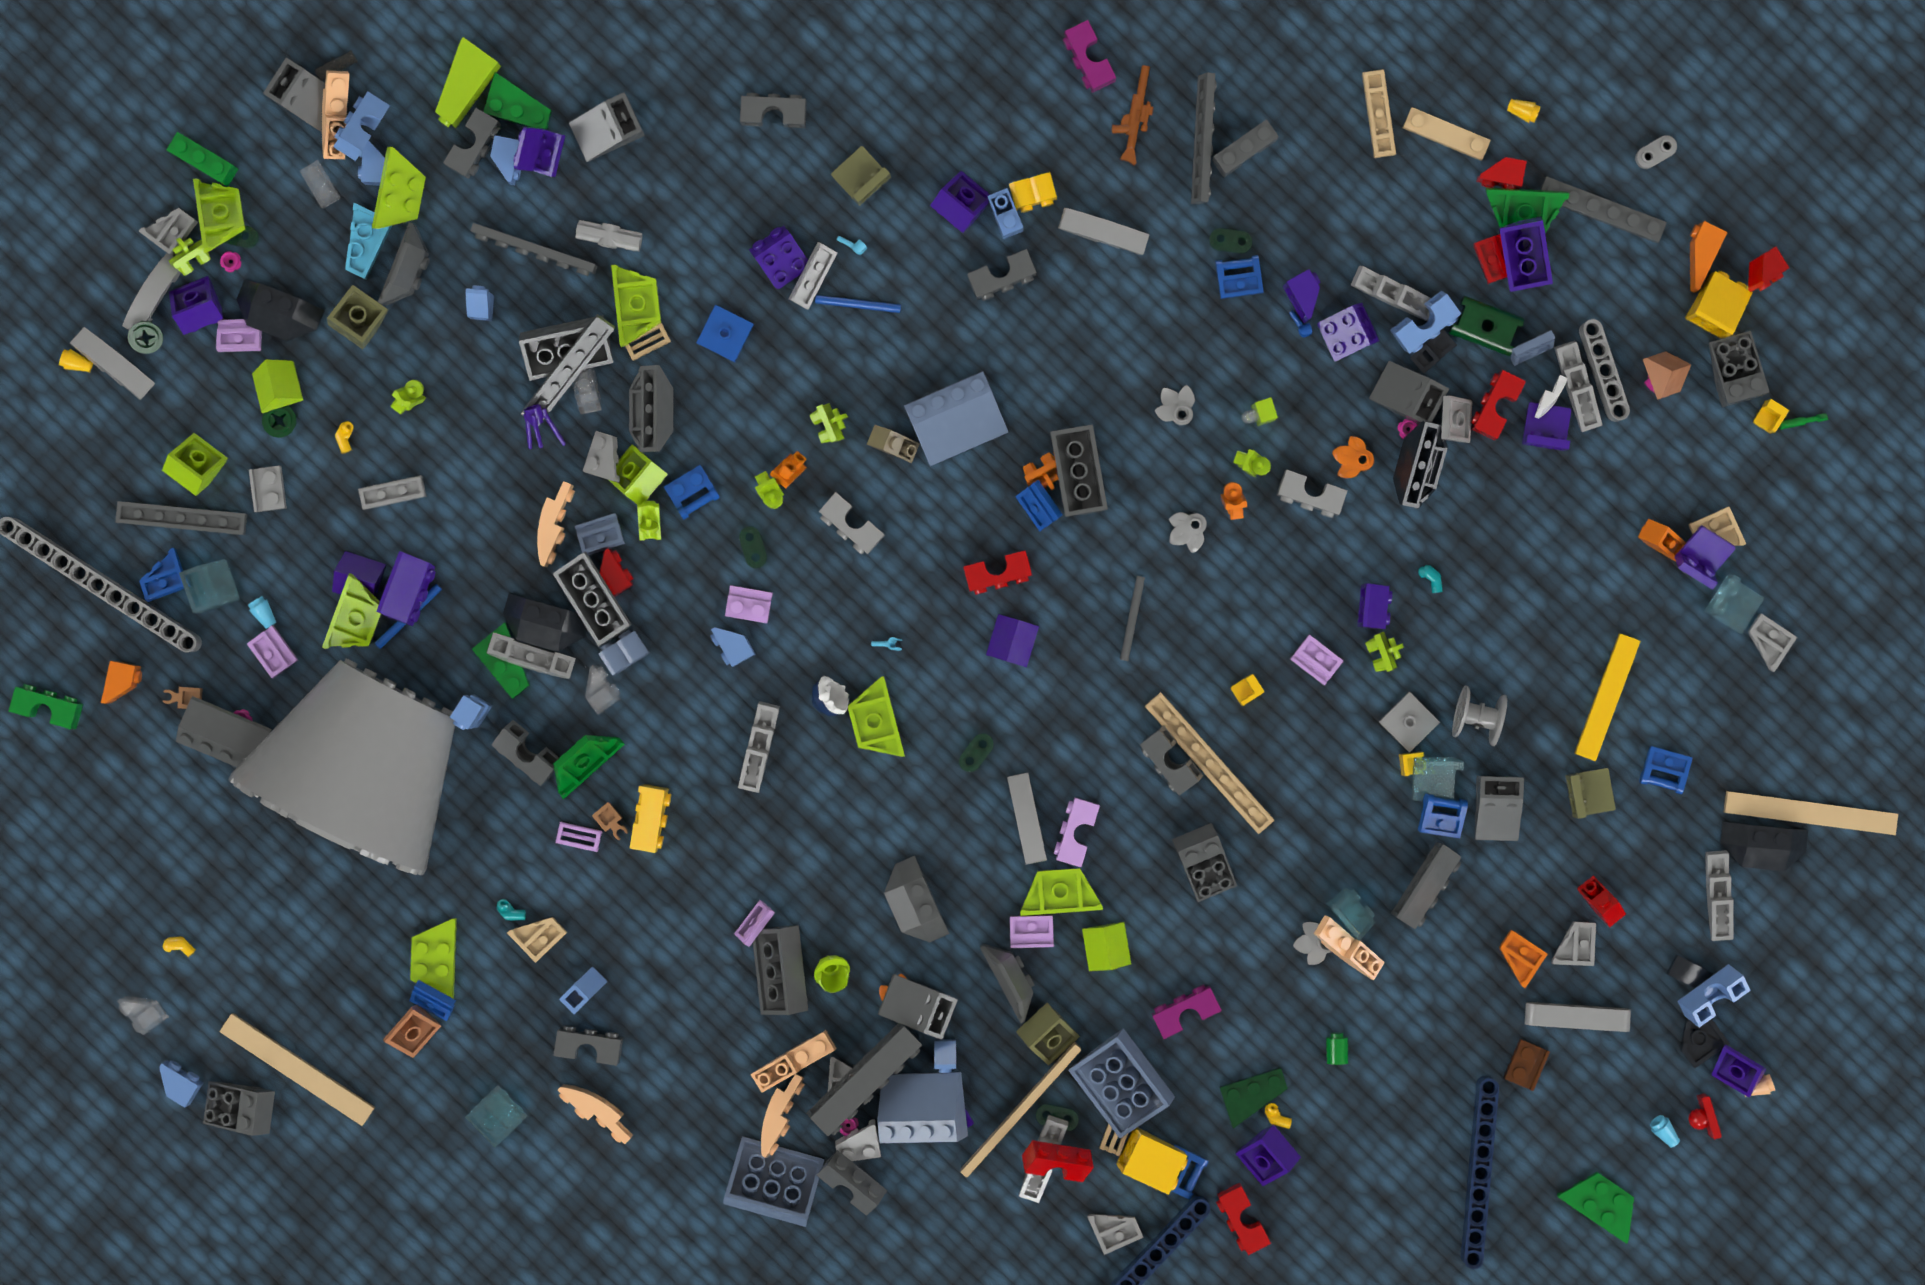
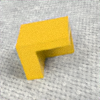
M1772 399L1766 400L1754 418L1753 423L1770 434L1774 433L1789 410Z
M1250 674L1230 688L1241 706L1264 693L1254 674Z
M1424 752L1399 754L1402 776L1424 773L1422 762Z

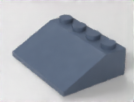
M980 372L904 405L930 466L1008 433L984 372Z
M1124 1028L1069 1068V1072L1119 1138H1122L1170 1106L1175 1098Z
M961 1072L892 1074L888 1078V1084L881 1089L877 1120L880 1143L958 1142L968 1136Z
M742 1136L723 1204L806 1227L819 1181L817 1174L823 1167L824 1159L779 1146L773 1156L769 1154L765 1158L761 1153V1141Z

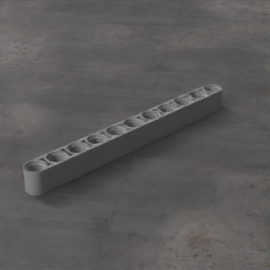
M12 517L0 519L1 535L183 652H196L201 648L202 640L196 633L24 522ZM11 521L14 528L11 532H8L7 524ZM27 533L31 534L32 537L29 544H26L24 540ZM47 544L50 551L45 556L42 549ZM63 556H65L68 560V563L65 567H62L60 564V560ZM83 567L86 574L81 579L78 576V571ZM99 579H101L104 583V586L100 591L96 587V583ZM116 591L121 592L122 595L119 602H116L114 599ZM135 602L140 606L139 612L136 614L132 611V605ZM152 614H155L158 618L155 625L150 623ZM171 625L176 629L173 637H170L168 634V628ZM188 637H191L194 641L190 649L186 646V639Z

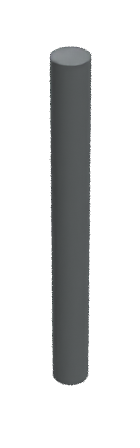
M1136 577L1120 660H1129L1145 577Z

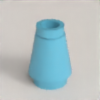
M263 596L248 604L250 608L248 611L265 629L276 623L268 600H265Z
M1659 1115L1651 1121V1131L1670 1148L1680 1142L1669 1118Z

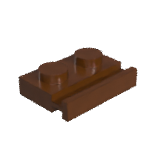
M1520 1039L1503 1078L1534 1091L1550 1051Z

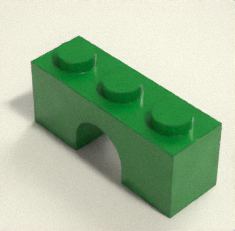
M179 132L175 134L166 149L227 187L238 171V168Z
M24 684L23 687H15L8 712L26 717H36L38 708L42 704H46L52 713L50 724L68 729H77L83 704L78 703L77 698L66 695L64 698L57 697V693L50 690H44V692L36 691L37 687L29 684Z

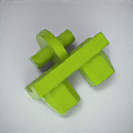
M179 237L176 239L178 246L172 249L177 255L168 261L171 266L186 276L194 270L189 260L195 257L199 264L202 265L211 258L208 252L204 253L201 239L194 243L191 238L183 242Z
M413 379L408 381L404 387L395 390L392 396L396 399L392 403L391 408L397 413L402 414L405 410L409 411L414 406L423 403L426 399L422 395L424 392L423 384Z
M830 403L817 406V410L810 414V418L814 425L823 422L825 430L818 433L821 443L843 440L844 436L841 430L846 428L843 420L848 418L847 414L840 415L838 408L832 410Z
M1250 449L1248 453L1237 451L1233 462L1253 477H1256V475H1266L1271 469V463L1267 458Z
M766 471L755 476L758 483L755 489L764 504L771 509L780 507L783 503L784 493L775 478L771 479Z
M643 501L642 504H637L639 540H661L659 503Z
M1384 631L1374 635V638L1365 642L1369 653L1379 650L1382 656L1373 660L1376 672L1384 670L1389 672L1397 668L1395 660L1401 658L1399 649L1404 648L1403 643L1397 645L1394 637L1387 641Z

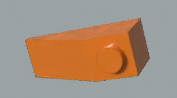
M1706 221L1695 225L1690 234L1693 237L1690 242V291L1694 293L1700 290L1727 235L1726 231Z

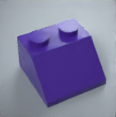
M960 171L940 190L930 206L955 228L964 233L989 205L987 196L990 194L964 172Z
M1310 269L1288 280L1283 285L1285 293L1303 324L1312 317L1320 290L1318 284L1321 283L1315 272L1312 273Z
M209 276L169 291L172 317L183 335L196 332L202 327L215 324L223 319L222 307Z
M1361 584L1357 627L1386 629V625L1390 624V613L1387 612L1388 604L1392 602V591H1389L1390 586Z
M1274 1124L1259 1132L1235 1153L1262 1186L1289 1173L1301 1158Z

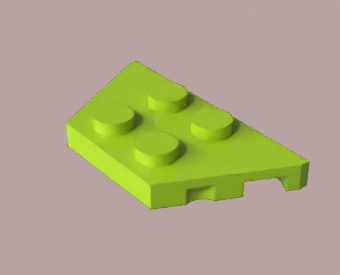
M387 147L372 229H380L418 219L426 177L393 147Z
M196 178L193 179L202 245L204 253H207L245 230L239 189L223 187L217 183H212V185L202 183L200 179Z
M611 265L619 342L621 347H625L661 323L657 280L631 270H625L617 265Z
M351 573L347 577L322 646L324 649H328L331 646H342V648L353 645L358 647L369 646L381 616L380 613L376 612L380 601Z
M883 676L849 704L848 711L858 748L903 757L905 754Z
M1080 868L1044 870L1036 872L1020 915L1103 910V906Z
M453 918L412 937L410 980L414 983L420 980L453 999L457 918Z

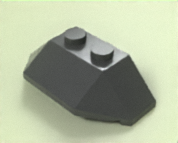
M409 222L379 297L378 303L384 306L414 294V291L418 290L421 285L422 278L420 276L422 271L428 267L430 258H428L429 253L417 226Z
M660 365L640 366L639 373L634 378L629 389V432L640 452H660L673 433V387Z
M915 855L896 863L884 894L901 932L927 942H932L948 935L949 931Z
M986 944L980 945L982 953L1020 1023L1025 1022L1033 995L1031 987L1035 985L1029 974L1024 975L1021 968L1025 966L1019 955L1015 957L1013 952Z

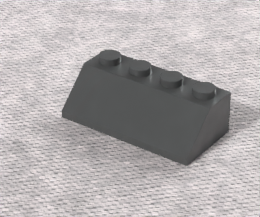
M594 317L520 332L519 344L529 381L548 377ZM609 337L584 369L613 363Z
M1093 424L1051 431L1050 435L1065 517L1107 510Z
M586 551L553 573L598 646L611 641L632 625Z
M192 696L178 726L176 742L238 767L269 735L272 729Z
M1436 842L1391 914L1414 929L1417 926L1421 927L1427 918L1425 913L1429 908L1432 909L1438 901L1436 896L1440 890L1444 891L1450 882L1448 877L1460 867L1461 862L1459 860L1461 856L1444 844Z
M799 925L763 928L753 941L761 1015H791L808 1011Z

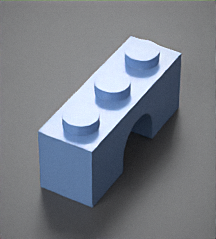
M368 91L364 98L359 96L353 106L356 111L348 113L344 120V123L347 125L345 128L340 126L334 136L337 141L333 147L356 161L371 137L370 134L361 128V125L375 131L390 105Z
M1440 291L1424 303L1429 310V319L1424 325L1416 326L1413 320L1406 317L1390 330L1401 347L1409 354L1419 351L1423 347L1424 342L1428 339H1434L1440 334L1441 329L1445 326H1451L1458 320L1457 317L1461 313L1447 293Z
M475 694L470 696L463 695L450 718L455 720L453 724L462 730L478 728L492 708V705Z
M1728 964L1678 1000L1684 1016L1700 1028L1716 1016L1712 1007L1716 1000L1726 998L1734 1003L1751 990L1744 975Z

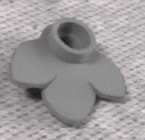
M1186 385L1179 393L1163 388L1161 392V402L1163 405L1155 409L1157 416L1165 422L1174 421L1178 425L1188 424L1193 417L1191 407L1195 402L1191 388ZM1184 411L1186 417L1183 419L1179 418L1178 412Z
M1179 512L1169 518L1170 523L1175 527L1170 534V543L1173 545L1187 544L1191 553L1196 552L1204 542L1203 532L1207 527L1205 517L1199 513L1188 515L1184 512ZM1198 521L1200 526L1195 528L1192 526V522Z
M1315 922L1303 923L1305 935L1300 936L1293 944L1296 950L1308 954L1307 962L1309 965L1321 963L1326 954L1332 952L1323 946L1321 940L1314 934L1319 925Z

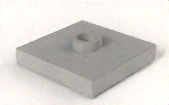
M1443 396L1441 439L1470 443L1472 400L1454 396Z
M1408 692L1379 721L1408 752H1411L1440 723L1411 692Z

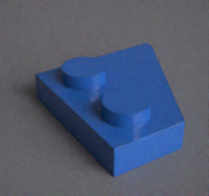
M175 548L168 551L169 554L161 562L158 561L152 567V570L146 573L139 581L145 601L150 602L188 588Z

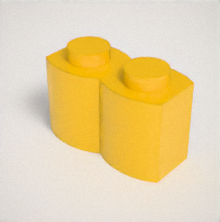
M1050 172L1009 184L1016 211L1020 210L1021 213L1033 210L1035 205L1041 204V207L1053 205V201L1057 200Z

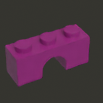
M1086 20L1066 30L1064 33L1065 38L1063 39L1064 45L1068 51L1072 50L1074 55L1072 58L1077 70L1081 69L1084 75L1081 78L1086 89L1090 88L1093 93L1114 83L1116 76L1107 58L1100 62H1093L1086 56V50L1097 43V37L1089 21Z
M1204 984L1192 990V994L1188 996L1182 994L1174 998V1003L1168 1006L1164 1003L1154 1008L1155 1012L1151 1014L1163 1039L1183 1030L1179 1017L1186 1009L1196 1010L1202 1020L1222 1011L1209 985L1206 987Z

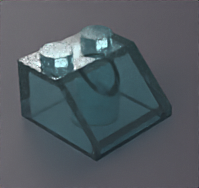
M1345 888L1326 904L1351 935L1359 941L1376 923L1373 919L1375 914L1368 906L1363 907L1359 902L1361 897L1354 889L1350 891L1348 888Z
M499 1086L495 1087L466 1116L467 1120L494 1147L503 1141L527 1117L523 1109Z

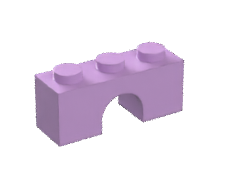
M1074 797L1073 801H1069L1066 809L1069 817L1067 822L1063 821L1060 829V834H1063L1061 843H1056L1053 853L1057 855L1056 860L1082 867L1087 845L1080 844L1074 839V830L1081 824L1094 826L1100 807L1099 804Z

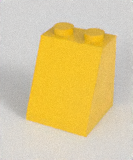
M1715 271L1707 278L1685 319L1723 339L1733 335L1753 292L1748 290L1746 284L1739 281L1735 283L1730 280V276L1725 272Z
M1137 1127L1131 1131L1116 1165L1122 1174L1169 1195L1170 1191L1176 1188L1178 1184L1177 1177L1180 1170L1183 1171L1185 1169L1188 1159H1186L1187 1155L1184 1151Z

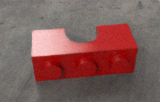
M1504 370L1498 374L1495 373L1490 381V385H1492L1490 392H1485L1480 404L1483 406L1480 412L1476 411L1471 420L1473 424L1471 430L1492 440H1497L1507 419L1497 414L1496 403L1501 398L1511 402L1517 401L1526 381Z
M1026 550L1006 555L1007 567L1000 575L990 574L986 570L984 561L964 566L969 591H974L975 595L987 592V587L995 586V589L1007 587V582L1016 580V584L1029 581L1028 577L1032 576Z
M1032 1140L1022 1154L1024 1172L1028 1174L1045 1176L1050 1169L1060 1167L1062 1168L1063 1179L1083 1182L1094 1168L1091 1150Z
M1240 1182L1217 1194L1219 1200L1216 1203L1221 1213H1227L1229 1219L1226 1222L1231 1232L1236 1231L1239 1237L1236 1239V1242L1241 1252L1246 1250L1247 1254L1250 1255L1271 1244L1260 1221L1250 1225L1240 1221L1241 1212L1251 1206Z

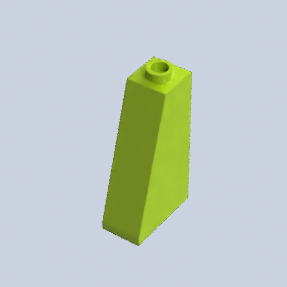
M464 37L459 43L435 111L440 116L438 120L447 127L452 125L457 128L492 80L494 73H497L501 67L496 60Z

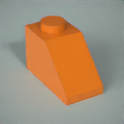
M1651 519L1647 520L1638 536L1646 545L1675 562L1674 556L1686 544L1669 527Z
M110 661L101 703H113L136 688L142 679L141 666L120 661Z

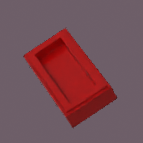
M1705 1093L1697 1095L1701 1109L1691 1111L1689 1115L1690 1125L1697 1130L1707 1128L1709 1137L1714 1140L1721 1138L1722 1134L1710 1096Z

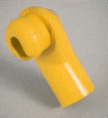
M349 421L341 423L335 433V438L342 454L352 450L348 439L353 432L354 426Z
M181 936L165 939L162 946L166 952L181 950L187 957H190L196 951Z
M1269 1103L1265 1107V1115L1269 1123L1290 1129L1292 1119L1281 1116L1278 1106L1275 1103Z

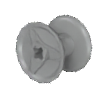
M1465 685L1457 702L1452 736L1458 737L1464 723L1474 725L1475 729H1479V727L1489 729V743L1491 746H1495L1500 737L1506 716L1507 695L1500 696L1495 708L1486 707L1485 703L1477 705L1469 703L1470 688Z

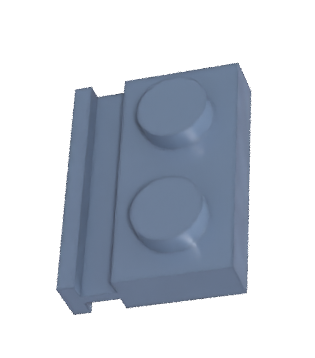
M1552 330L1513 348L1511 354L1513 365L1516 366L1552 349L1555 342Z
M616 513L575 526L582 553L586 551L588 555L625 544Z

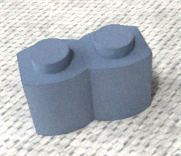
M627 630L619 636L620 640L616 643L609 642L601 647L602 652L599 653V656L612 676L620 673L650 653L636 631L631 632Z

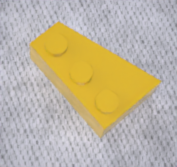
M646 784L639 786L638 792H640V796L635 809L637 812L635 822L633 823L630 849L656 853L658 848H662L664 836H660L661 829L666 827L668 817L664 813L666 806L669 807L671 802V794H668V788Z

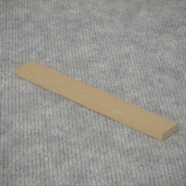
M1161 692L1145 705L1146 709L1162 726L1165 725L1178 745L1258 834L1274 821L1270 814Z
M1726 791L1724 813L1896 835L1898 814L1729 791Z
M234 1013L229 1016L221 1028L220 1033L361 1126L365 1124L375 1109L373 1105Z
M1076 1042L1066 1050L963 1165L960 1172L965 1177H968L1077 1056L1081 1051V1047Z

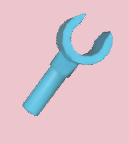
M841 236L837 238V241L849 246L858 255L863 254L867 249V246L860 239L854 244Z
M891 637L888 641H872L871 646H885L891 650L901 651L902 648L895 647V643L903 640Z

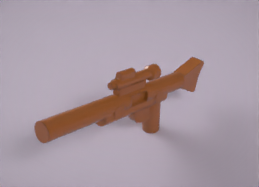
M1145 65L1141 67L1137 94H1133L1130 113L1123 116L1120 125L1111 126L1112 133H1126L1128 135L1127 149L1120 157V160L1127 161L1134 166L1137 163L1134 149L1140 122L1143 123L1140 130L1146 132L1148 129L1149 115L1152 116L1153 113L1151 102L1143 105L1150 67Z

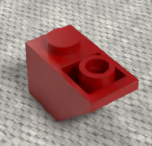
M1505 157L1477 177L1476 182H1480L1481 186L1494 188V185L1505 189H1520L1523 184L1527 161Z
M1777 247L1770 249L1749 262L1748 290L1750 292L1757 288L1760 291L1772 285L1770 281L1774 283L1784 277L1782 273L1789 269L1788 264Z
M608 548L604 551L600 575L613 596L616 597L633 586L631 580L634 578L627 568L623 569L620 562L622 559L616 550L612 552Z
M1594 875L1577 888L1578 892L1609 928L1626 915L1620 902Z

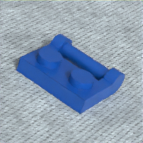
M1258 255L1251 256L1248 259L1222 262V260L1215 261L1220 299L1263 293ZM1253 267V272L1224 276V270Z
M701 465L664 486L683 520L688 518L690 513L713 499L716 501L720 498ZM707 487L709 491L707 494L685 507L682 505V501Z
M1649 746L1639 783L1644 785L1649 783L1674 790L1677 794H1682L1693 757ZM1654 769L1679 776L1678 781L1674 782L1650 775L1651 770Z
M1425 794L1418 831L1460 838L1468 808L1467 800L1459 799L1457 801ZM1433 805L1457 809L1456 815L1432 811Z
M1174 1144L1175 1147L1186 1153L1188 1162L1183 1171L1180 1170L1177 1177L1178 1184L1171 1191L1191 1200L1196 1182L1204 1166L1207 1167L1209 1160ZM1192 1160L1196 1162V1165L1185 1188H1181L1179 1185Z

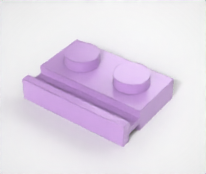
M244 319L219 320L217 322L216 349L218 352L261 351L262 331L247 326Z
M730 586L725 616L768 623L773 593Z
M270 626L266 631H263L247 643L271 678H275L298 661V658L274 626Z
M1311 635L1307 636L1295 654L1290 658L1291 661L1322 685L1327 683L1343 662L1341 658Z
M1053 915L1010 916L1011 948L1054 947Z

